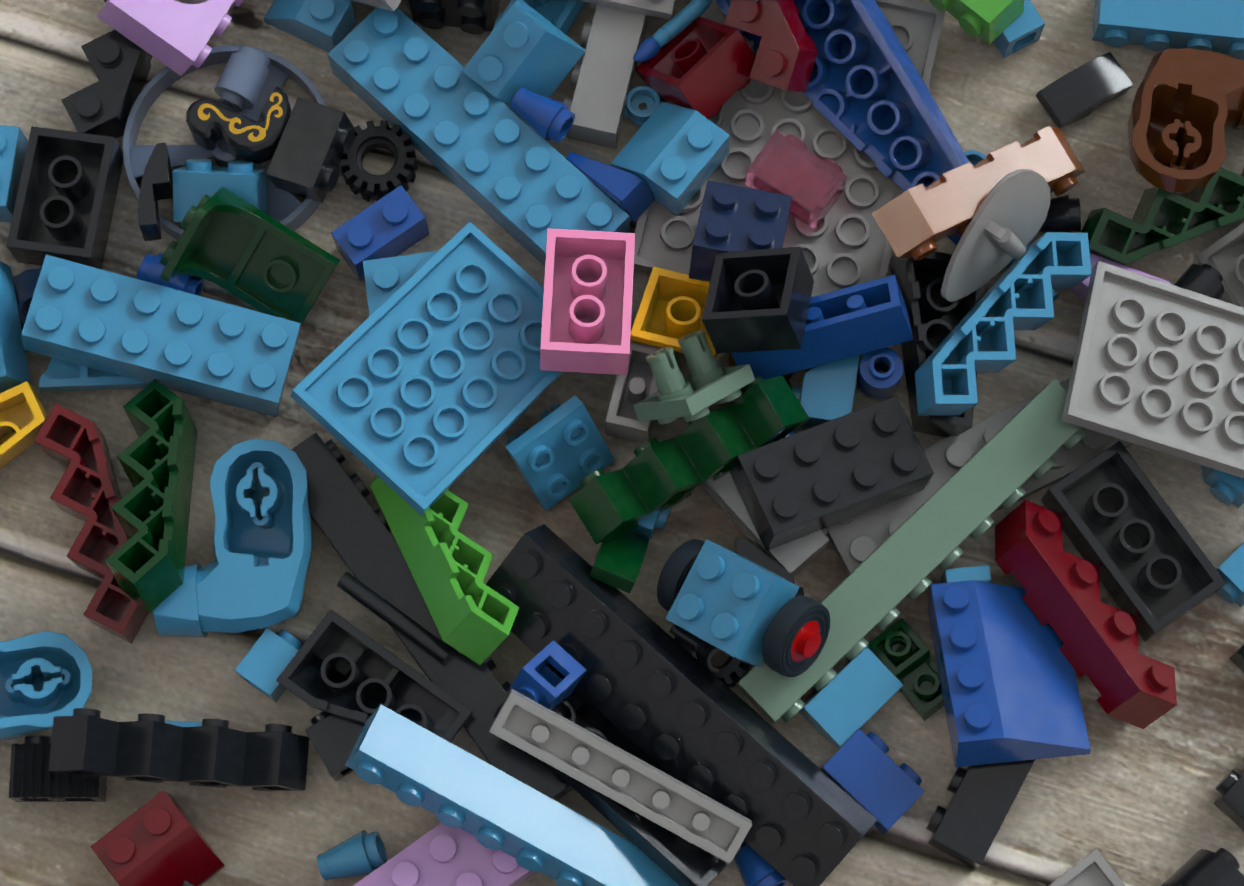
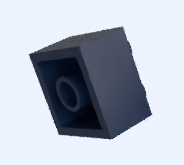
M708 180L692 247L689 278L710 282L717 252L783 248L792 196Z

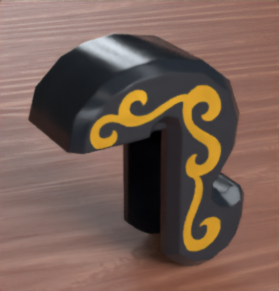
M277 86L262 109L258 121L206 97L195 101L189 106L186 113V122L194 141L206 150H214L216 142L223 140L235 158L240 161H251L254 164H261L273 158L292 110L287 94Z

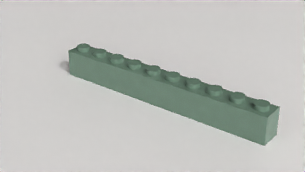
M1056 379L1047 384L820 602L829 611L830 630L820 655L804 673L796 677H786L770 669L762 660L759 667H752L735 684L771 723L776 722L780 717L787 723L805 706L800 698L812 686L819 692L837 675L832 667L843 656L851 661L869 644L864 639V636L874 626H877L881 631L886 628L900 614L895 606L908 595L914 600L932 583L926 577L938 565L943 570L948 568L963 553L958 547L959 544L969 535L975 540L979 538L994 523L989 516L1000 505L1007 510L1026 492L1021 485L1031 475L1038 480L1054 466L1056 460L1052 455L1062 445L1069 450L1086 435L1087 431L1083 427L1062 421L1067 391Z

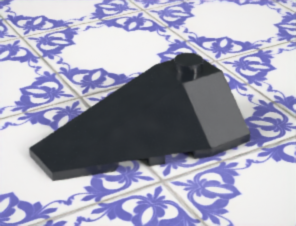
M331 609L276 680L312 708L365 724L367 719L382 704L450 743L473 714V711Z

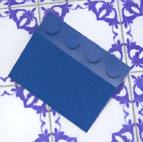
M977 580L930 585L928 617L955 767L1085 755L1091 752L1075 671L1059 649L1064 643L1049 623L1042 626L1022 599V596L1026 594L1024 588Z

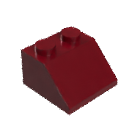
M698 17L673 40L661 47L659 53L654 58L642 62L635 71L668 103L696 110L707 119H711L721 111L722 105L732 95L750 83L751 78L749 77L756 56L738 29Z
M164 790L90 846L120 886H183L184 880L194 886H201L225 867L224 863L174 797Z

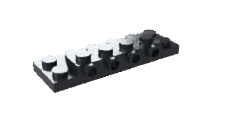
M574 689L571 695L566 699L564 698L552 709L555 713L670 775L577 690ZM504 702L498 707L495 714L493 715L495 718L498 715L500 709L502 708ZM547 764L680 886H709L729 864ZM744 841L742 842L734 858L746 846L747 843H745Z

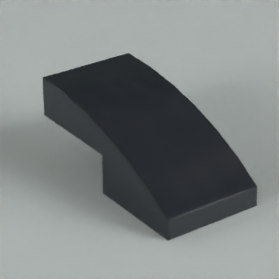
M1108 52L1057 79L1040 90L1036 97L1056 126L1062 128L1089 116L1097 106L1126 94L1133 86V83L1111 52Z
M166 143L156 144L145 167L141 182L138 217L144 241L162 239L158 200L173 198L171 158Z

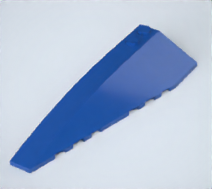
M716 0L727 17L731 0ZM794 0L800 12L798 16L807 35L811 36L818 50L806 92L803 93L812 101V105L859 151L864 152L887 178H891L905 192L921 183L924 187H927L937 181L942 174L969 162L930 91L875 0ZM738 29L741 35L754 42L758 51L761 36ZM962 236L947 237L957 246Z

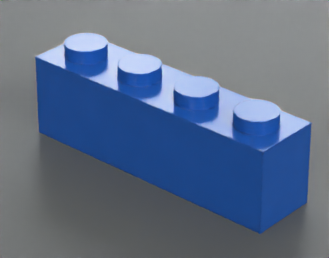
M894 274L811 297L801 349L737 352L731 354L736 365L750 364L754 378L762 376L766 380L913 340L908 310Z

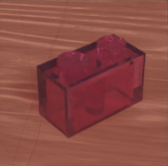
M776 130L748 167L745 184L752 189L792 196L789 213L816 230L843 193L847 176L843 174L842 168L833 160L826 157L820 159L809 152L806 144L796 136L791 134L785 136Z

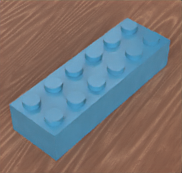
M46 254L23 326L21 338L23 350L146 383H151L156 379L168 389L276 417L298 341L301 323Z

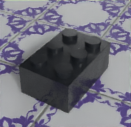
M31 126L6 245L18 263L42 266L47 254L102 269L124 161L123 151L115 137Z

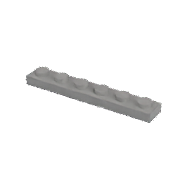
M514 689L510 691L490 727V733L729 864L732 862L753 825L752 820Z

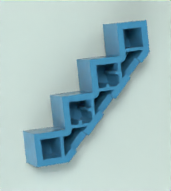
M1046 232L1026 248L1025 255L1013 262L916 370L915 384L918 416L961 415L978 404L976 373H998L1016 361L1014 330H1036L1053 319L1052 289H1072L1092 275L1088 233Z

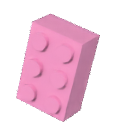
M547 228L540 370L628 375L635 233Z

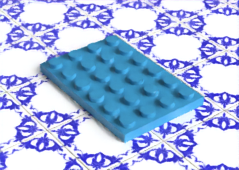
M469 221L292 390L290 397L422 516L564 373L540 370L544 287Z

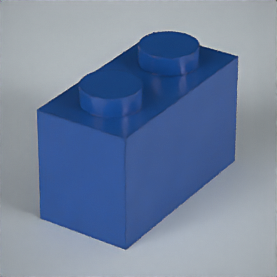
M400 185L332 231L331 234L336 249L358 279L362 281L365 278L363 261L398 256L429 235L426 217L402 185Z
M858 729L822 766L821 770L877 819L874 826L884 835L925 791L919 786L922 779L912 768L905 763L898 766L886 755L890 749L876 734L870 731L865 735Z

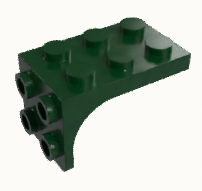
M222 187L212 197L205 194L197 207L193 205L189 209L179 227L184 232L177 242H171L160 260V263L165 266L160 278L168 283L174 276L180 274L201 277L224 288L260 312L301 323V327L340 260Z

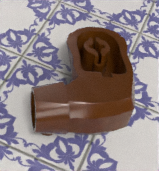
M1191 48L1166 49L1152 58L1136 92L1128 121L1131 161L1136 171L1149 183L1168 192L1188 193L1203 188L1219 171L1226 159L1224 127L1232 125L1233 129L1244 130V61L1217 52Z

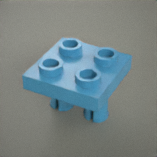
M575 395L562 405L553 404L550 406L553 411L551 413L546 409L541 415V421L529 430L521 429L516 431L519 437L515 438L511 435L505 447L537 502L545 511L580 487L581 480L597 470L604 469L615 460L586 407Z

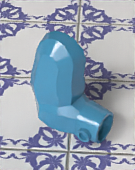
M251 439L233 445L215 462L209 480L216 519L213 536L215 560L204 567L200 563L186 565L183 584L153 610L156 629L160 636L206 637L207 632L240 633L274 626L299 614L302 609L306 579L311 561L313 536L308 503L307 471L296 452L274 440Z
M43 631L9 641H0V742L53 728L54 717L73 716V709L84 708L92 692V667L85 651L66 634Z

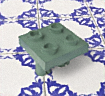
M704 330L687 334L685 337L678 339V343L681 345L691 374L683 377L672 347L658 350L646 357L659 391L633 405L638 420H657L659 425L681 417H684L685 422L700 419L710 413V405L716 402L717 404H723L742 395L740 389L755 381L750 364L729 367L717 365L706 340Z

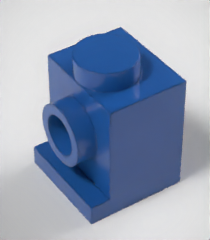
M553 640L520 670L510 689H514L552 710L564 698L566 699L571 695L586 669ZM549 663L565 676L563 680L548 667Z

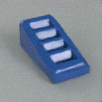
M570 152L565 157L630 216V221L635 222L655 200V196L646 180L639 176Z

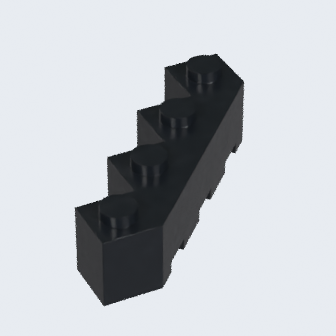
M114 29L81 46L99 81L61 99L79 133L109 136L118 139L124 136L131 108L144 88L151 69L152 55Z
M75 708L73 709V716H57L53 720L48 769L51 772L85 778H98L99 776L125 778V781L163 783V781L186 782L190 786L252 787V790L269 792L305 791L309 737L293 734L292 726L266 724L265 732H243L230 729L229 721L202 719V726L180 727L165 723L164 715L148 713L138 714V721L117 722L100 718V710Z

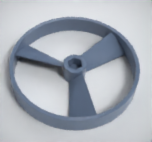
M240 46L211 47V52L198 69L227 63L231 54L237 53ZM254 48L270 59L268 66L270 74L252 109L243 108L242 112L238 113L258 121L261 111L273 90L277 86L281 89L288 77L299 84L315 103L326 106L313 82L294 64L276 54ZM193 65L182 76L166 66L148 82L131 108L124 130L123 160L129 183L138 201L140 187L137 178L143 176L150 155L156 146L136 145L142 121L155 100L169 86L185 75L198 70ZM223 140L216 142L214 150H206L199 145H166L171 158L172 168L186 165V160L209 159L214 157L219 167H228V162L240 161L232 156ZM253 163V168L265 169L261 164ZM267 176L268 215L295 231L309 219L321 202L306 198L301 203L290 192L276 188ZM159 214L161 229L178 240L184 230Z

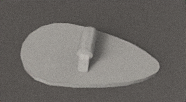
M1018 169L1005 175L992 188L976 211L951 256L941 287V295L944 299L954 302L970 295L996 276L1013 259H1020L1025 255L1026 246L1036 236L1045 222L1050 207V188L1045 177L1032 169Z

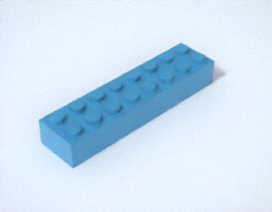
M376 7L327 54L332 72L340 81L384 121H388L391 127L394 124L401 127L402 134L407 133L409 135L411 143L418 152L544 266L546 260L547 228L630 233V216L545 141L505 103L495 98L463 73L464 67L398 7L394 12Z

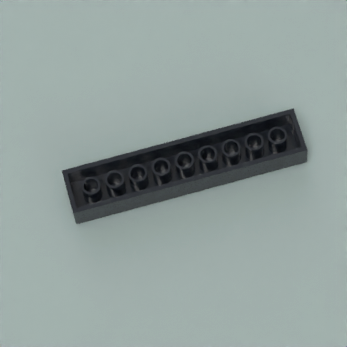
M545 524L524 533L486 583L491 589L519 607L510 631L535 654L541 652L554 640L586 669L575 690L672 777L752 820L753 825L746 835L744 842L793 886H820L874 825L877 819L623 593L613 586L589 577L592 566ZM550 663L548 664L563 679L565 678V676L562 675L554 666H552Z

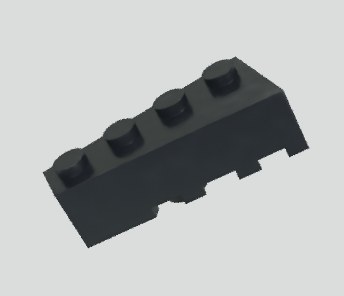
M934 251L919 261H915L913 257L906 259L898 258L895 255L890 259L892 275L895 274L904 298L913 340L901 343L912 428L915 432L942 437L959 436L972 428L974 407L961 415L918 416L915 372L985 295L986 284L970 295L950 302L942 297L941 287L952 254Z

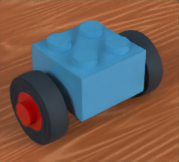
M692 539L680 545L668 558L658 580L657 598L659 604L668 611L666 620L734 658L757 667L764 660L770 669L786 677L801 675L815 662L826 643L830 630V614L828 609L812 598L806 596L795 597L800 588L799 586L708 539L705 541Z

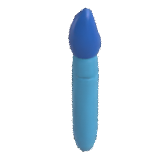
M692 0L659 28L652 37L646 38L641 43L633 57L634 61L645 62L654 58L659 53L661 47L673 40L709 8L712 0Z

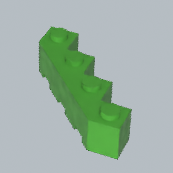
M375 475L370 487L442 640L459 653L481 665L509 636L519 607L483 583L494 555L458 531L469 504L447 490L421 516L381 478Z

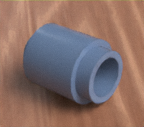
M240 46L237 53L231 54L214 89L216 94L220 96L219 102L236 112H242L243 108L252 109L270 74L268 69L270 59L254 48Z

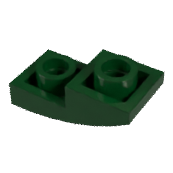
M630 531L622 536L602 542L589 577L630 594L638 577L650 538Z
M903 618L869 642L868 648L904 685L899 689L924 721L944 706L937 664L930 657V650Z

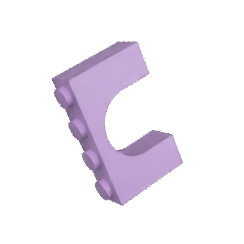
M107 0L96 17L182 76L191 65L198 69L212 50L206 43L212 34L218 38L230 23L232 17L227 14V11L231 5L234 4L239 7L244 0H209L199 4H185L175 0Z

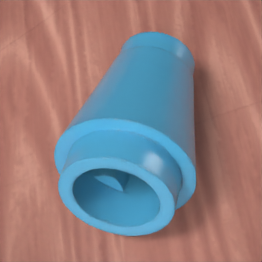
M365 830L317 856L320 873L326 881L333 878L368 875L388 861L386 849L377 831L367 833Z

